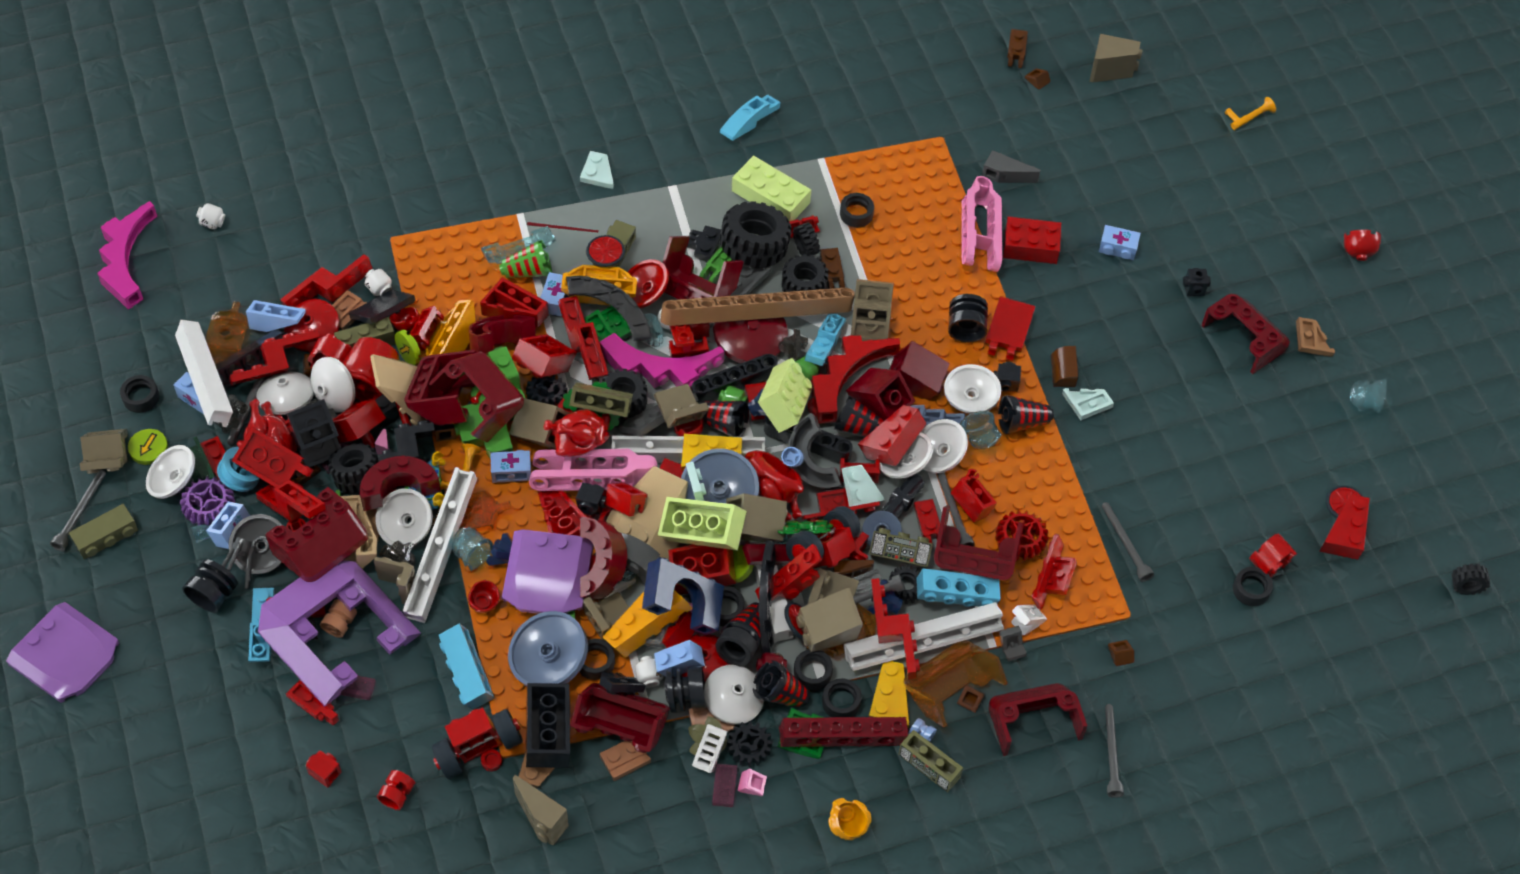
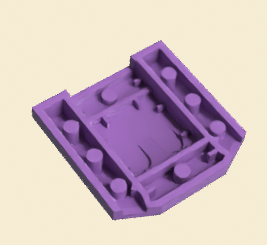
M524 529L514 531L502 599L515 606L519 611L539 614L548 611H558L567 614L575 610H583V600L585 598L580 597V577L589 573L594 547L592 541L574 535Z
M63 602L56 605L11 650L6 662L10 667L62 703L65 701V698L83 694L113 663L116 646L119 645V641L72 606Z

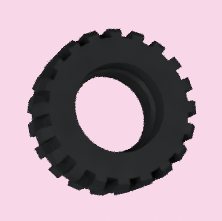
M751 201L750 203L742 202L740 205H734L724 215L719 241L725 254L731 256L730 258L733 261L741 260L744 261V266L746 264L753 268L755 266L764 268L766 265L772 266L775 262L778 263L785 257L792 228L788 218L784 216L783 212L776 210L774 206H768L763 202L761 204L756 203V201Z

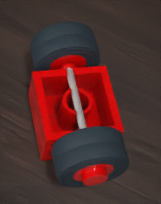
M845 506L834 508L823 519L827 520V523L833 524L830 532L814 534L810 531H801L788 540L786 553L789 560L792 561L811 544H814L822 558V561L814 568L820 566L831 568L838 565L840 560L848 558L850 553L857 549L854 538L860 532V522L857 515Z
M482 707L472 710L468 715L460 719L452 720L448 725L444 726L450 740L446 738L432 745L435 756L433 760L438 770H442L447 779H451L463 772L460 757L466 763L482 755L484 752L502 745V743L507 750L523 742L519 732L521 727L517 719H513L510 712L504 709L492 715L491 721Z

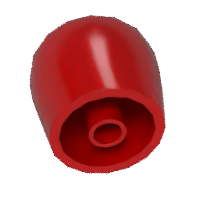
M372 337L358 339L342 362L352 376L355 385V399L358 401L377 399L383 395L376 387L371 355L375 354L400 360L397 351L380 339Z

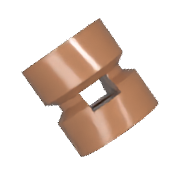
M336 599L330 606L329 613L322 619L320 626L328 634L342 638L348 629L347 624L352 623L357 615V611L355 608L349 611L340 600Z

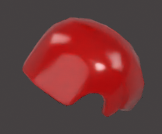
M407 307L401 309L397 314H391L389 320L396 330H406L408 332L413 329L420 314L416 308Z
M701 419L700 421L695 420L675 426L674 431L677 436H684V434L701 435L703 433V423Z
M487 580L476 582L468 595L470 607L480 613L493 611L500 599L498 587L493 582Z

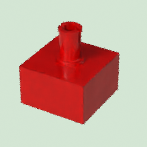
M375 399L354 403L333 419L339 434L337 436L339 443L361 438L364 445L368 444L371 448L375 447L376 440L370 430L386 419Z

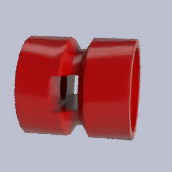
M391 770L385 780L387 785L381 787L376 797L385 806L394 810H400L407 799L405 795L410 794L415 781L401 771Z

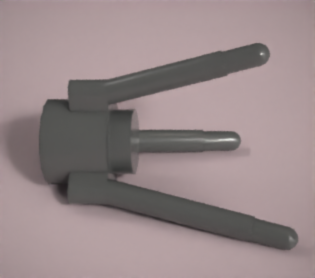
M237 537L222 566L226 567L229 562L227 570L230 571L238 555L245 557L248 554L245 588L248 589L254 548L251 547V541Z

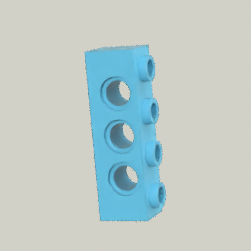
M924 568L916 578L917 599L927 602L937 601L944 602L945 604H961L966 607H980L995 602L998 603L1001 599L999 579Z

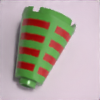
M539 240L503 259L502 264L499 265L501 274L505 275L506 278L544 277L548 276L549 272L552 273L548 252L543 251L546 248L543 240Z

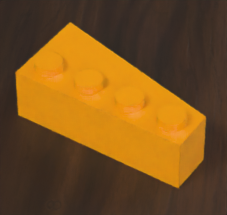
M674 590L671 611L656 615L642 609L643 592L605 633L603 638L626 658L645 644L646 639L662 631L661 628L670 622L674 623L683 612H689L693 609L691 605Z

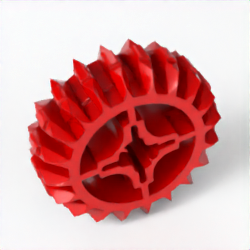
M1018 510L1016 514L1011 511L1009 516L1005 514L1003 519L998 522L995 530V539L998 541L997 545L999 547L1004 539L1009 538L1007 530L1011 532L1012 538H1016L1018 522L1025 520L1017 560L1019 557H1022L1024 561L1027 560V557L1033 560L1035 555L1039 556L1045 550L1048 543L1049 532L1046 529V523H1041V517L1036 519L1035 513L1029 515L1027 510L1024 513ZM1032 532H1034L1037 537L1036 541L1033 539V536L1031 535Z

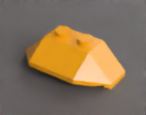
M581 265L569 272L563 273L561 291L568 296L566 276H588L605 280L622 289L631 298L636 296L637 279L620 267ZM577 296L579 303L609 305L593 297Z
M471 299L457 301L455 307L447 313L434 333L430 346H427L425 350L426 356L465 351L469 343V326L476 322L474 302Z

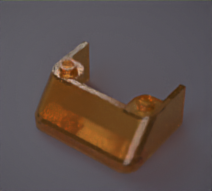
M967 640L954 643L920 666V671L916 672V679L908 680L907 675L903 680L907 691L924 715L942 727H946L947 723L943 715L944 706L941 702L971 682L975 685L984 686L992 679L1004 686L1008 684L999 657Z

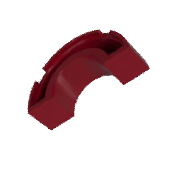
M504 315L492 316L478 320L469 326L470 350L483 352L487 355L488 352L494 350L493 345H501L506 342L518 343L520 338L536 336L535 317L526 315H513V318L504 319Z
M404 455L390 457L376 463L364 475L360 485L363 512L383 507L385 494L397 486L413 487L424 496L441 492L439 477L436 471L425 461Z
M580 517V537L592 541L596 551V558L591 571L587 575L580 577V597H591L592 600H600L611 594L615 590L613 587L616 583L622 580L627 565V548L622 534L614 528V525L589 517Z

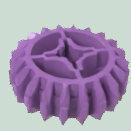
M207 476L203 481L198 478L197 483L191 481V487H185L186 492L182 493V499L180 500L181 510L185 518L190 520L193 525L197 523L198 526L202 527L203 524H206L208 528L227 502L235 503L233 490L224 485L221 480L218 481L216 477L210 480ZM215 494H220L223 499H219ZM193 505H197V507H199L200 510L198 511L194 509Z

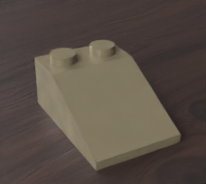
M514 775L515 795L537 834V838L543 843L548 842L554 845L569 826L567 809L517 775Z

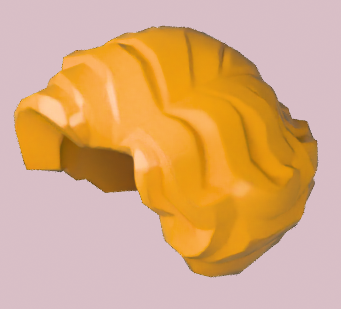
M844 798L836 799L832 803L828 820L830 830L841 839L854 840L859 838L869 828L871 813L866 805L858 800L850 802Z

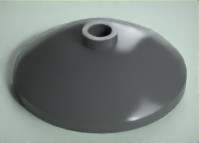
M255 514L244 518L231 532L229 551L237 537L252 542L251 547L254 548L251 574H265L275 570L282 562L272 555L265 534L274 527L282 525V523L264 514ZM261 543H265L264 549L259 548ZM248 554L245 557L238 555L234 562L244 571H246Z

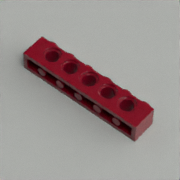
M906 717L783 718L779 727L781 747L900 746L908 736Z

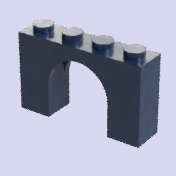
M658 558L648 563L642 609L656 615L671 611L674 587L676 584H679L687 590L692 600L693 609L690 629L703 635L719 631L724 585L717 583L714 579L705 578L698 572L687 570L682 565L669 562L667 558Z

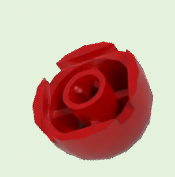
M1371 230L1350 231V235L1344 234V248L1346 252L1358 261L1367 260L1368 257H1372L1379 250L1381 234L1379 232H1376L1375 235L1371 234Z

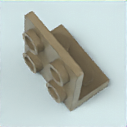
M688 384L654 394L668 428L702 419L709 410L706 402L702 404L696 402Z
M375 557L374 564L378 579L395 583L399 588L398 594L401 597L402 604H405L416 576L414 566L407 562L392 561L387 557Z
M819 568L818 574L820 577L814 582L808 604L846 588H850L852 596H855L859 581Z
M619 592L599 602H593L591 597L583 600L585 615L599 637L606 641L603 638L605 633L629 608Z

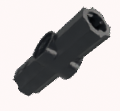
M918 474L908 477L900 488L897 487L892 492L889 501L881 511L890 512L897 518L903 511H908L916 495L925 486V481H923L922 477Z

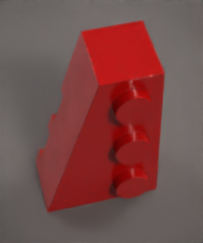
M503 277L480 301L481 314L483 316L504 315V319L513 318V315L535 317V327L537 328L549 316L547 301Z
M902 405L860 441L858 445L866 459L873 461L879 459L880 463L896 467L922 431L926 422L918 408Z
M1349 495L1319 552L1359 559L1364 551L1370 498Z

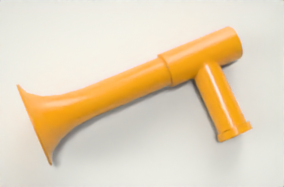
M1265 97L1264 104L1241 118L1231 108H1228L1225 114L1234 121L1230 125L1233 130H1236L1266 111L1275 113L1276 105L1270 97Z
M474 444L461 445V448L465 451L463 471L470 472L473 457L476 453L481 452V448ZM441 481L440 489H448L450 482Z

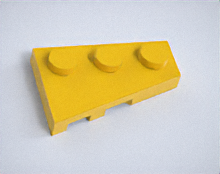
M684 434L681 471L685 469L686 463H689L695 456L707 450L721 448L741 454L742 438Z
M894 661L882 663L869 717H906L907 728H909L904 664Z

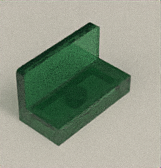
M196 436L193 438L195 446L189 448L195 456V468L192 474L195 483L198 482V478L202 481L206 479V476L209 479L214 478L210 463Z

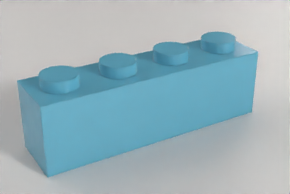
M459 623L439 634L441 641L439 645L447 656L446 664L453 672L454 677H452L455 686L459 688L461 693L459 698L462 704L474 710L494 699L495 697L469 630Z

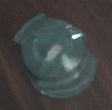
M1386 378L1376 380L1372 384H1370V380H1360L1353 384L1350 390V400L1358 408V411L1371 410L1377 413L1381 412L1386 397Z
M982 410L970 413L960 422L966 434L969 435V442L977 449H985L995 445L1002 436L995 424L994 415L990 411Z
M470 526L459 529L452 542L454 554L462 559L465 567L468 565L470 571L475 570L486 561L493 547L490 539L485 538L476 529L470 528Z

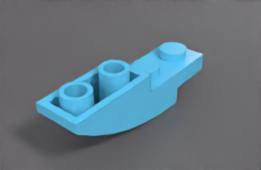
M769 95L763 98L755 96L728 119L720 129V133L732 141L754 129L758 120L779 109L781 102Z
M831 313L827 315L818 330L816 339L806 354L805 361L820 366L827 363V356H831L845 325L846 318L841 317L839 314Z
M253 588L249 662H269L271 659L272 648L260 636L258 628L261 605L266 602L267 598L275 595L274 588Z

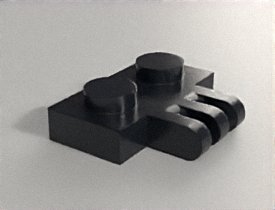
M705 225L703 232L690 230L687 248L695 250L694 257L709 261L715 254L719 244L721 229Z
M602 672L599 683L606 689V692L617 695L618 692H624L629 695L644 693L646 687L644 683L639 682L635 677H626L622 673Z

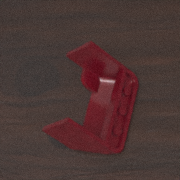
M669 237L662 262L669 272V281L664 293L681 300L730 296L736 290L744 261H724L718 283L715 284L693 274L694 261L685 254L690 237Z
M476 352L450 361L429 384L446 393L466 373L486 397L479 406V414L484 420L470 434L488 443L523 407L524 397L487 354Z
M944 506L934 554L935 564L944 569L999 580L1009 579L1014 573L1025 520L1018 522L1016 538L1004 539L1000 543L999 551L960 544V531L956 527L947 525L950 506Z
M1055 683L992 697L988 710L1003 756L1008 755L1012 742L1006 724L1014 723L1018 719L1019 713L1059 706L1062 710L1069 712L1078 741L1082 740L1087 729V723L1077 695L1066 686Z

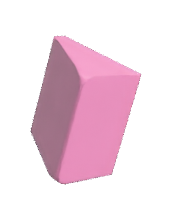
M386 429L381 431L375 441L378 455L382 454L384 450H389Z
M752 769L742 772L738 791L763 796L767 776Z

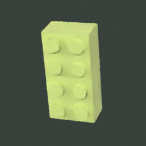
M752 156L732 177V192L749 202L756 201V203L760 204L763 202L768 206H774L776 210L783 212L789 221L795 220L811 201L810 188L755 156Z
M793 358L773 367L758 403L779 433L799 423L812 391V383L804 376L800 365Z
M667 497L658 536L670 542L738 550L747 511L733 504Z

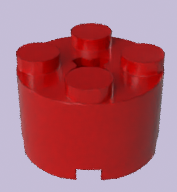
M326 334V336L320 337L316 341L307 360L311 363V369L317 360L324 357H333L343 362L352 347L337 339L333 334Z
M1278 533L1263 543L1258 552L1255 551L1249 557V560L1272 578L1277 573V570L1286 567L1297 553Z

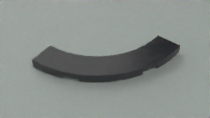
M566 276L569 296L593 297L612 306L626 321L632 334L633 342L652 339L645 316L637 303L622 289L605 280L588 276Z
M766 541L760 576L759 623L762 653H771L774 645L770 606L772 605V588H770L777 558L774 541Z

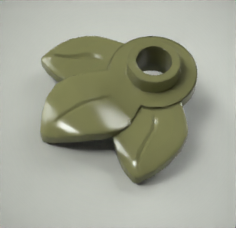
M708 716L705 725L695 724L688 728L691 738L695 741L689 750L690 753L696 755L708 724L721 729V724L717 719ZM712 733L709 734V736L712 738L720 739V737L717 735H714ZM725 738L721 751L727 746V738ZM707 741V743H706L707 745H710V746H712V747H715V748L717 747V746H714L713 743H710V742H708V741ZM704 750V753H706V754H710V753H711V752H709V751H707V750Z

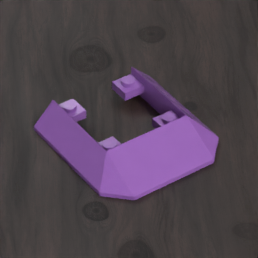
M341 561L314 582H306L302 578H298L261 605L258 633L324 707L340 696L342 690L356 681L358 675L345 661L332 671H329L310 650L306 643L317 636L318 631L307 620L309 616L336 597L349 611L364 601L388 627L387 630L377 636L376 640L389 655L402 645L406 646L421 634L355 561Z

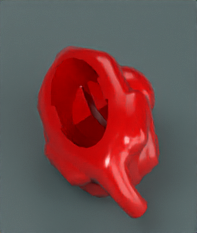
M254 399L249 403L251 418L244 430V440L251 428L254 427L292 451L297 452V446L291 430L283 420L275 417L271 409V403L266 401L261 404V409L266 414L261 416L259 413V400Z
M583 409L567 414L554 423L551 420H546L543 428L546 431L552 430L555 436L556 455L563 457L579 456L601 446L609 439L610 434L607 431L610 415L606 413L599 417L592 410Z
M759 450L748 452L744 457L752 464L757 473L759 495L761 497L786 501L790 505L792 516L790 513H787L785 523L791 520L792 517L794 520L800 518L802 512L799 510L797 497L799 493L804 491L800 475L792 467L787 466L782 460L768 452Z

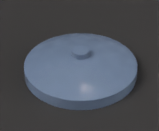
M721 448L711 449L698 454L690 461L694 463L695 469H700L702 480H699V483H704L706 495H703L704 501L726 504V498L743 493L759 495V481L754 467L744 456L735 451ZM685 467L681 479L688 481L686 499L695 500L687 467Z
M548 611L529 618L515 632L509 645L508 662L512 673L526 687L527 683L567 684L579 673L585 663L588 653L586 633L577 620L563 612Z

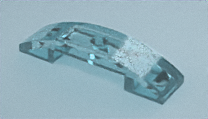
M546 226L531 231L530 237L502 246L497 242L481 247V251L488 263L501 264L503 259L539 240H543L547 248L556 239L549 227Z

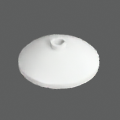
M324 357L317 360L311 371V386L314 395L318 401L325 400L328 410L341 413L351 407L355 400V385L352 376L345 365L336 358Z
M968 364L959 366L948 374L944 384V393L949 403L956 409L969 414H979L991 410L998 403L1001 396V384L997 376L989 369L979 365Z
M283 372L266 379L259 387L256 398L260 402V407L261 404L269 401L273 413L283 415L305 407L312 400L314 392L311 386V379L308 376L298 372Z
M941 419L928 424L922 429L921 433L927 435L933 444L932 457L923 470L930 473L946 472L954 468L963 459L968 447V437L959 423L949 419Z
M920 432L897 466L880 463L881 472L887 477L895 479L907 478L920 472L928 464L933 454V444L930 438Z
M176 445L162 452L152 463L147 473L146 489L149 494L155 498L163 499L181 491L189 482L194 472L195 456L193 452L183 445Z
M398 489L391 492L383 499V507L377 509L376 527L379 535L386 543L398 548H407L418 544L426 537L431 528L433 519L431 505L424 495L412 489ZM411 517L412 520H411V522L408 524L407 520H408V518Z
M725 665L714 670L707 678L703 689L705 704L711 714L718 720L732 725H740L741 722L745 724L753 720L759 714L764 704V701L756 698L753 693V688L756 689V684L753 683L756 675L747 668L736 665ZM735 687H738L741 692H737Z

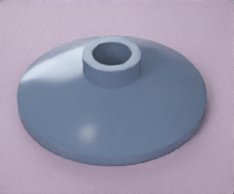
M877 511L866 518L863 523L862 532L869 535L868 545L870 547L874 531H878L881 526L891 530L890 534L898 536V532H902L900 521L894 514L887 511Z

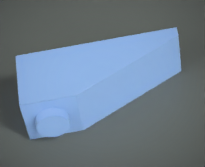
M254 300L246 310L249 329L264 332L298 324L306 313V309Z

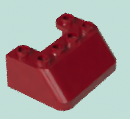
M1228 294L1207 308L1201 325L1203 328L1216 319L1224 320L1233 314L1257 336L1249 347L1250 352L1256 357L1250 371L1252 374L1287 351L1290 344L1289 338L1248 300L1236 294Z
M467 350L435 354L422 358L404 398L407 408L433 422L435 425L441 426L467 422L469 412L466 408L462 407L459 396L463 387H474L476 385L466 373L446 393L432 387L429 382L450 361L476 353V351Z
M329 487L317 496L319 500L325 503L326 509L314 516L295 532H292L286 526L280 525L265 534L272 555L306 582H314L321 578L368 540L365 526L349 503Z
M592 683L578 695L570 727L576 728L575 730L580 733H588V731L597 728L603 734L618 735L622 740L632 741L636 751L647 753L657 745L670 707L664 703L636 694L629 695L624 692H618L617 695L610 694L599 683Z

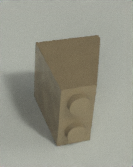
M1100 34L1089 82L1132 78L1133 72L1138 70L1139 61L1137 59H1141L1142 49H1139L1141 42Z
M524 398V405L516 413L509 434L520 440L556 450L554 444L555 436L552 430H544V423L546 420H551L554 423L570 413L558 406Z
M745 493L726 498V504H733L747 511L740 540L774 541V543L783 541L785 534H779L778 530L783 529V526H785V518L788 513L786 501Z
M850 588L843 589L801 607L798 616H796L797 625L803 631V642L805 646L809 647L810 653L856 641L863 625Z

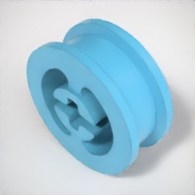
M232 447L224 453L222 460L217 466L218 477L224 485L232 490L239 492L250 491L257 486L260 478L232 461L239 447Z

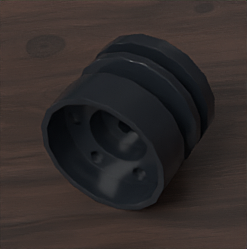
M962 294L950 301L948 333L952 338L961 342H976L986 336L988 303L986 300L978 295Z
M204 559L194 571L196 576H191L182 587V590L186 597L200 608L217 613L226 601L225 596H229L232 593V590L238 585V581L222 565L215 561Z
M702 665L688 667L686 677H683L680 668H677V678H674L672 669L666 670L665 695L671 713L677 712V703H680L681 711L684 712L686 702L689 701L693 710L707 709L703 691L705 679Z

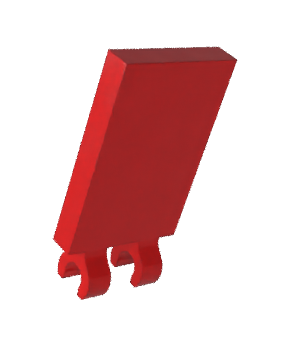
M1000 296L985 343L990 344L988 355L995 356L999 346L1008 349L1005 359L1013 361L1015 352H1022L1035 306Z
M254 427L251 428L232 459L234 463L275 488L291 480L296 471L307 477H310L314 471L302 464L304 457Z

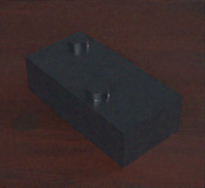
M527 683L526 767L569 768V684Z

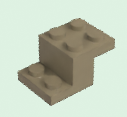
M857 279L851 335H861L862 341L888 338L894 283Z
M127 429L87 432L81 436L83 461L80 463V470H87L89 474L97 473L107 468V471H117L119 468H122L128 462L125 438L128 436Z

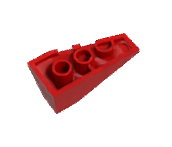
M538 491L548 532L580 536V517L586 516L565 492Z

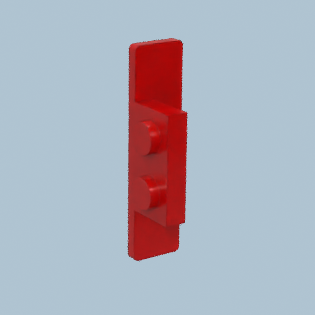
M690 324L669 326L676 347H682L684 352L691 351V346L695 345Z
M845 488L816 494L819 513L803 515L801 519L815 522L819 520L818 517L825 516L828 512L839 506L848 507L855 514H857L856 510L864 509V512L875 511V507L880 505V501L849 507Z
M1054 534L1052 541L1049 543V551L1047 557L1043 560V568L1038 575L1036 589L1032 592V600L1038 609H1043L1047 594H1067L1077 564L1075 558L1060 557L1064 544L1059 534Z
M811 544L773 575L770 588H772V601L778 596L792 600L820 577L818 571L812 569L822 561L816 545ZM760 587L755 590L758 599Z

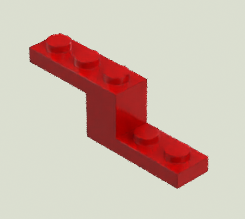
M363 254L338 275H334L321 267L281 298L282 305L295 307L305 300L312 299L317 294H320L330 302H334L362 280L368 271L373 269L369 257Z
M573 296L559 299L558 304L571 348L581 352L589 380L608 376V370L594 323H585L578 297Z
M312 328L301 331L302 334L294 335V333L283 335L282 339L275 340V338H269L264 340L260 348L266 366L258 364L252 366L251 370L244 371V369H238L233 371V374L229 377L231 386L287 372L289 366L284 349L317 341L320 338L318 330L313 331Z
M291 480L276 488L268 485L256 492V497L259 501L290 522L302 515L310 519L326 509L324 502Z
M879 578L871 579L878 642L880 644L903 641L908 680L916 679V672L920 671L919 659L914 658V652H917L916 639L912 640L911 633L915 632L914 621L909 620V614L888 616L887 604H882V597H885L884 585H880Z

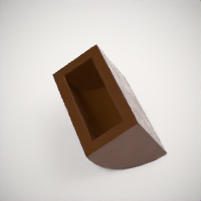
M1076 346L1058 348L1051 354L1053 387H1076L1078 380Z

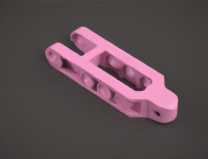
M978 176L962 200V264L972 266L974 264L975 248L987 251V269L998 272L1002 264V198L993 190L990 179ZM976 205L984 206L987 209V236L976 234Z
M593 449L586 454L572 457L558 456L555 453L556 450H538L533 457V466L539 469L551 470L533 471L530 474L529 485L532 489L538 491L579 490L582 483L600 485L607 490V486L610 483L624 482L634 486L653 466H658L653 456L637 455L630 449ZM580 457H581V458H584V459H586V460L581 461V460H578L577 458H580ZM598 457H602V458H604L605 460H602V461H601V460H598L597 458H598ZM622 457L624 458V460H618L616 458ZM539 458H545L547 461H541ZM539 479V480H542L543 482L540 483V482H536L535 480ZM575 479H580L582 482H576ZM594 479H600L602 481L596 482L594 481ZM613 479H620V480H622V481L617 482V481H614Z

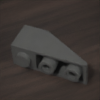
M992 150L984 164L982 176L998 183H1038L1041 170Z

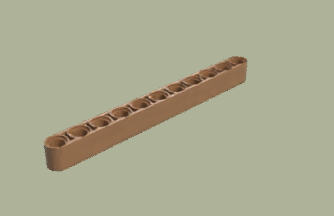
M833 288L668 300L662 304L660 321L664 325L674 326L844 313L852 310L855 292L850 288Z

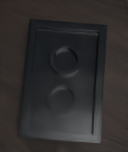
M392 289L349 312L350 319L373 325L416 301L415 296Z

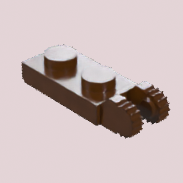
M1011 29L1007 56L1009 58V67H1012L1013 59L1018 60V68H1022L1028 31Z
M838 248L820 249L821 262H824L826 268H828V289H833V282L837 281L839 288H845Z

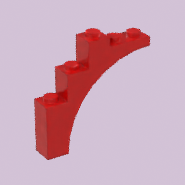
M861 335L842 337L841 349L843 355L827 356V375L819 374L812 376V396L818 424L837 421V399L842 387L860 368L876 360L892 357L900 350L899 338L862 341Z

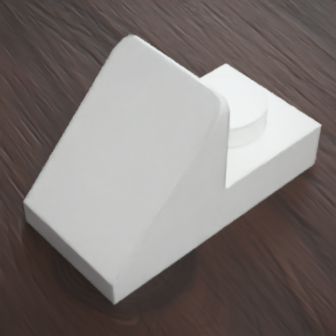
M1035 604L1017 605L1012 610L1016 616L1011 622L1014 626L1020 627L1022 635L1028 634L1047 620L1046 616Z

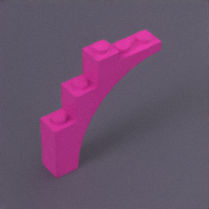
M150 201L125 216L121 221L114 217L101 226L103 236L109 243L99 249L103 262L108 266L102 268L97 274L101 284L128 310L143 300L140 288L129 274L128 265L131 248L137 236L147 224L157 217L155 207Z
M615 333L599 342L603 357L614 370H634L635 374H642L654 389L666 384L670 379L676 387L688 384L692 391L694 381L698 380L699 377L705 376L711 369L721 366L724 362V350L720 346L709 352L692 357L667 358L637 350L624 342Z

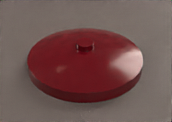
M784 317L714 322L713 334L717 346L724 350V354L738 363H743L765 354H773L778 357L787 342L788 328Z

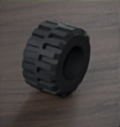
M802 254V256L796 255L794 259L790 258L784 264L782 270V291L827 289L828 268H826V264L821 262L819 258L815 259L813 255L806 256L807 254ZM806 277V278H809V279H811V280H810V281H801V280H799L798 278Z
M616 369L614 373L609 372L608 377H603L602 382H606L607 387H610L611 390L633 394L630 413L627 417L620 416L618 418L619 421L620 419L626 421L628 418H632L646 409L647 385L645 379H641L639 373L635 374L634 370L627 371V369H623V371H619V369Z
M354 443L337 450V453L331 456L328 467L338 490L343 491V493L350 492L355 494L356 492L360 493V485L364 475L372 466L379 462L375 449L371 448L370 445Z

